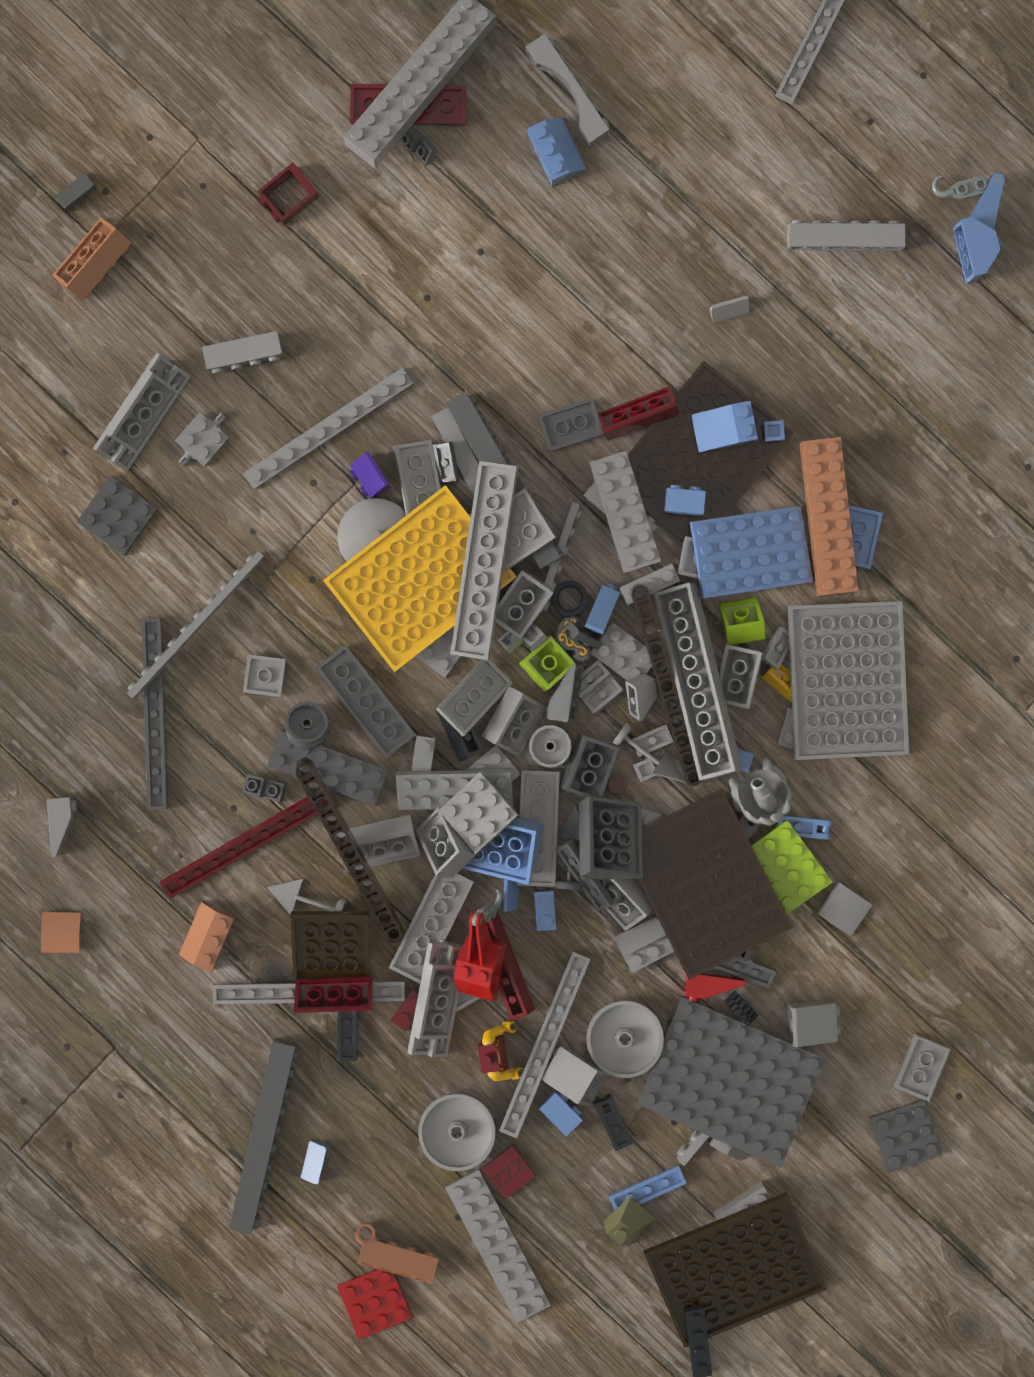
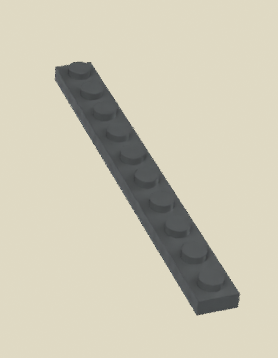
M141 618L143 670L147 666L151 667L156 662L154 660L160 652H163L162 618ZM162 670L144 689L147 810L168 809L164 672Z

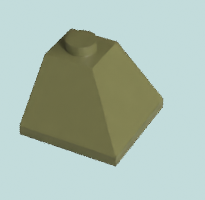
M629 1196L603 1223L607 1235L618 1244L631 1245L657 1220V1217Z

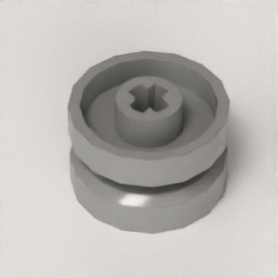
M544 725L531 735L529 751L532 758L539 765L557 767L563 764L569 757L571 740L562 728L555 725ZM547 743H553L554 747L552 750L546 747Z

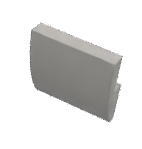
M599 660L582 674L579 697L594 715L624 692Z
M838 882L817 914L849 936H852L872 904Z

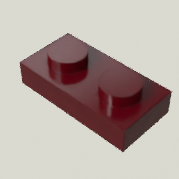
M415 989L410 992L390 1020L405 1032L414 1020L419 993Z

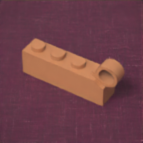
M362 1224L358 1227L355 1237L358 1243L362 1244L358 1264L429 1284L433 1282L439 1260L435 1258V1254L424 1252V1254L417 1253V1249L412 1247L399 1248L398 1244L387 1241V1244L379 1242L380 1239L375 1237L373 1226ZM364 1228L369 1229L372 1234L371 1239L362 1240L359 1236V1231Z

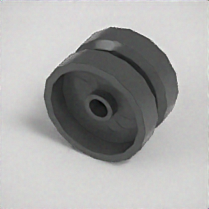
M300 702L287 713L285 730L286 736L292 745L296 748L309 750L322 744L328 732V718L322 707L312 702Z

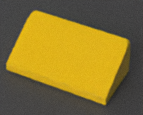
M782 664L779 669L770 667L762 676V679L791 702L790 671Z

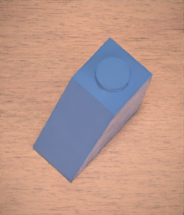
M608 583L606 586H601L584 628L599 635L603 634L620 594L616 586Z

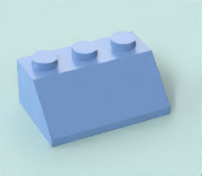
M562 117L544 120L527 129V135L551 186L586 171V167Z

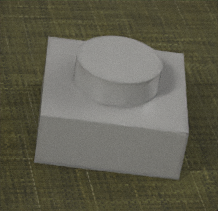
M649 758L633 764L640 782L656 776L652 774L655 766Z

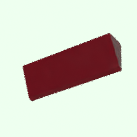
M668 386L600 412L598 416L603 433L609 441L680 414L672 390Z
M373 977L296 979L294 1013L370 1011L374 1007Z

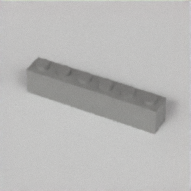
M795 220L789 223L787 227V250L902 251L905 248V224H900V221H889L887 224L881 223V221L861 223V221L854 220L850 221V223H842L840 220H834L831 223H823L821 220H814L811 223H804L802 220Z

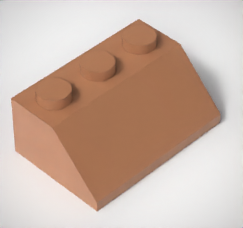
M201 902L179 955L191 964L212 972L216 967L237 916Z

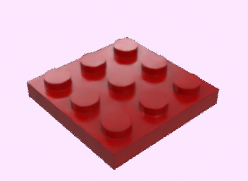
M374 1269L337 1286L359 1340L409 1320L413 1316L396 1274Z

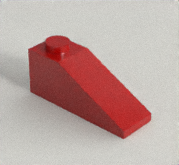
M702 973L689 980L686 975L684 995L688 996L689 1000L699 1001L700 998L705 999L744 986L746 981L742 978Z

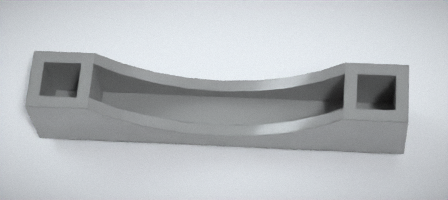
M543 34L525 46V53L536 69L546 71L555 76L571 92L579 113V133L587 145L591 147L609 134L610 125L605 117L601 118L598 114L599 109L595 102H590L588 99V92L583 85L580 86L576 81L578 78L575 72L567 68L565 65L567 61L561 53L558 54L555 50L556 45L554 41Z

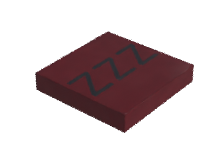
M513 1144L482 1167V1170L504 1199H507L536 1176Z

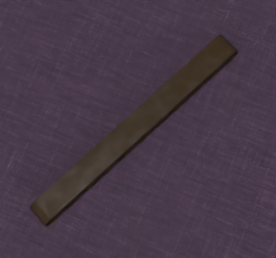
M637 583L631 588V596L683 776L687 784L697 786L702 782L699 781L698 777L695 780L688 779V775L691 772L697 773L694 757L690 762L683 761L684 755H693L676 683L651 596L644 584ZM638 588L645 589V595L641 598L635 596V590ZM644 606L650 608V614L647 616L640 614V610ZM654 625L656 627L655 632L651 635L645 632L646 627ZM656 643L660 644L661 650L658 653H653L651 646ZM660 662L666 663V669L663 671L656 670V666ZM666 680L672 682L671 687L667 690L661 686ZM670 699L677 700V704L673 708L667 706V702ZM676 717L682 718V723L679 726L672 724L673 719ZM680 736H686V743L679 744L677 742Z
M309 758L299 759L296 764V776L375 920L389 942L396 943L402 938V924L316 766ZM307 766L310 770L303 772L300 770V767ZM317 783L319 787L311 788L309 784ZM321 799H325L328 803L325 805H321L318 803V801ZM335 816L337 819L335 821H329L327 817ZM339 832H343L346 834V836L341 838L338 837L336 834ZM350 848L355 852L348 854L345 850ZM362 865L364 868L357 870L354 866ZM370 881L372 882V884L366 886L363 884V882ZM379 897L381 900L375 902L372 898ZM388 913L390 916L385 918L381 914ZM391 929L398 930L397 933H391L389 931Z

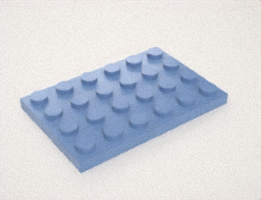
M801 506L690 522L702 599L813 582Z

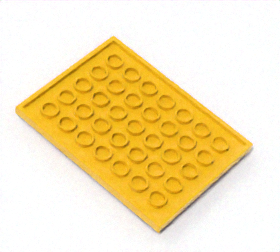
M446 485L323 580L394 672L455 626L471 517ZM505 566L503 568L500 590L517 578L513 571L506 569Z

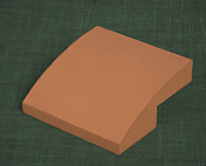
M43 912L41 953L80 954L82 914L74 912Z

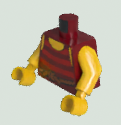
M504 1021L502 1027L499 1025L485 1031L483 1039L478 1045L482 1073H488V1076L493 1081L521 1078L518 1075V1071L523 1070V1068H512L509 1071L503 1035L504 1032L514 1033L516 1031V1028H510L511 1024L515 1023L514 1021Z

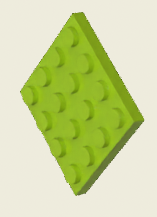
M785 820L751 844L786 914L833 882L788 820Z

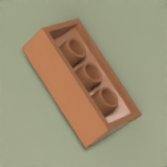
M100 218L52 276L83 301L91 294L92 289L97 283L103 280L108 270L115 266L116 261L128 250L132 242L114 226Z

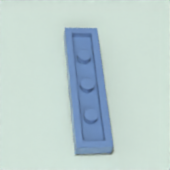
M676 1165L608 1196L614 1210H616L629 1196L642 1204L687 1183L679 1165Z

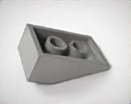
M437 807L415 831L435 875L453 878L476 854L439 812L441 807Z

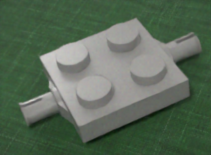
M199 412L175 440L185 452L178 462L185 466L192 458L205 467L229 439L219 427L227 417L220 412L212 421Z

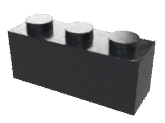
M436 710L459 762L484 751L473 727L462 737Z

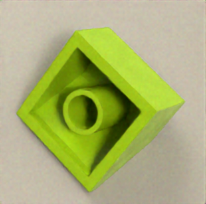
M757 597L719 603L727 645L765 639V622Z
M552 636L548 637L519 662L520 666L543 692L549 690L569 671L572 664L576 665Z

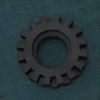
M735 990L724 1000L747 1026L759 1016Z

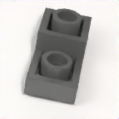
M411 126L400 139L409 153L415 152L425 166L431 165L438 150L422 133Z
M247 774L242 792L282 803L287 784Z

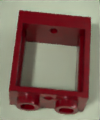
M294 162L257 191L260 195L258 200L265 208L268 206L273 211L270 214L277 223L281 221L283 225L287 224L319 197L316 189ZM293 176L308 196L283 216L267 196Z

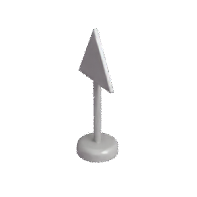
M626 723L611 742L613 746L617 747L625 740L657 764L652 773L653 775L686 782L667 751L659 761L627 736L631 730L629 723Z
M303 879L267 887L289 914L294 910L297 900L330 911H347L348 899L345 898L340 899L336 907L298 895Z

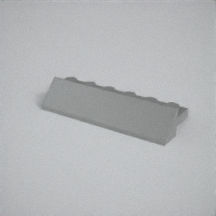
M156 353L93 449L128 471L191 376L159 353Z
M657 916L614 937L631 973L674 952Z
M444 940L428 942L407 1052L410 1055H428L431 1058L448 1056L460 993L456 988L454 973L457 958L463 947L462 944Z

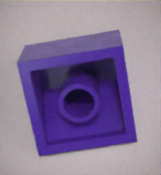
M369 451L365 452L350 465L353 469L350 473L355 481L360 480L363 485L360 489L365 497L375 498L391 488Z

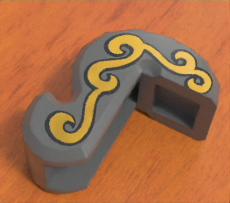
M574 616L565 618L557 627L555 641L563 650L574 651L575 654L572 655V658L575 661L584 662L590 658V648L579 641L573 640L569 635L570 631L566 627L570 621L576 623L578 618Z

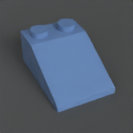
M751 401L731 404L691 415L699 453L751 443L758 439Z

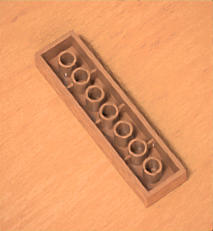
M841 437L802 441L799 447L816 595L824 596L857 592L858 583Z

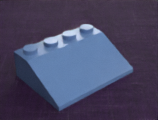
M516 818L462 869L529 885L541 843L543 824Z

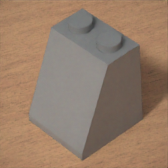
M833 1000L787 1002L789 1041L794 1047L838 1042L837 1036H840L841 1031L840 1025H837V1017L840 1016L839 1005H836Z
M560 1046L553 1053V1060L550 1065L546 1066L541 1080L576 1104L591 1105L609 1074L602 1071L592 1061L568 1047Z

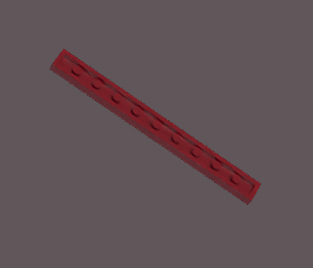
M307 796L161 880L160 885L171 899L316 816L317 812ZM321 799L318 801V803L321 805H325L328 803L325 799Z

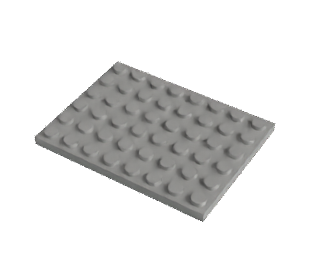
M903 602L787 606L794 760L909 755Z

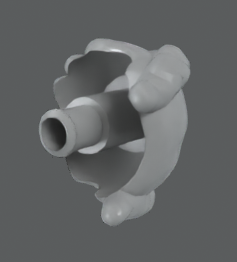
M764 758L762 760V769L754 771L740 782L735 778L729 779L731 800L734 809L742 812L751 822L773 825L775 822L781 821L784 815L790 812L792 793L787 784V776L781 769L773 765L768 758Z

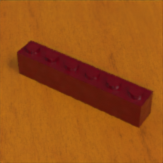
M479 906V907L475 908L474 910H472L471 912H469V913H470V916H471V913H472L473 911L476 912L477 909H478V908L481 909L482 906ZM497 911L495 918H491L486 925L491 940L507 944L499 991L510 1019L514 1020L529 1015L535 1009V1006Z

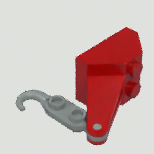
M501 889L496 890L497 898L495 903L489 902L482 906L481 909L478 908L476 912L473 911L471 913L469 936L466 937L459 953L454 973V981L458 992L489 1001H495L498 998L507 945L506 943L491 940L486 925L491 918H495L501 906L503 897Z

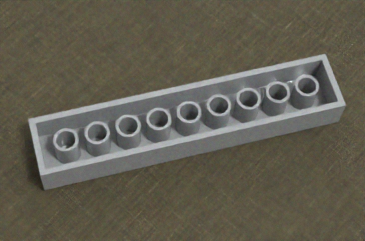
M458 0L344 135L345 146L376 169L496 26V15L477 0Z
M689 582L656 592L654 596L699 781L711 780L741 772L743 770L697 584Z

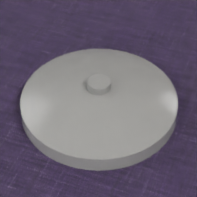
M379 498L366 499L353 505L341 519L338 528V545L346 561L350 560L406 516L405 511L397 504Z
M618 1000L606 1004L595 1013L587 1029V1047L592 1060L602 1071L611 1076L632 1078L647 1072L657 1062L663 1049L664 1036L658 1018L648 1007L636 1001Z
M465 1093L445 1094L431 1102L422 1114L418 1129L419 1142L427 1158L438 1167L449 1171L468 1170L479 1165L489 1155L495 1140L494 1119L486 1105L476 1097Z

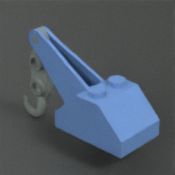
M999 173L994 174L990 179L979 176L959 181L947 190H940L937 186L938 181L943 179V176L940 175L932 183L934 194L940 198L965 199L981 195L970 217L961 219L953 227L966 284L976 282L987 273L1002 245L1001 239L997 236L994 227L1005 182L1004 176Z

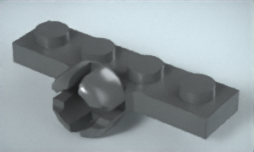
M755 947L714 967L769 989L777 972L776 969L753 960Z

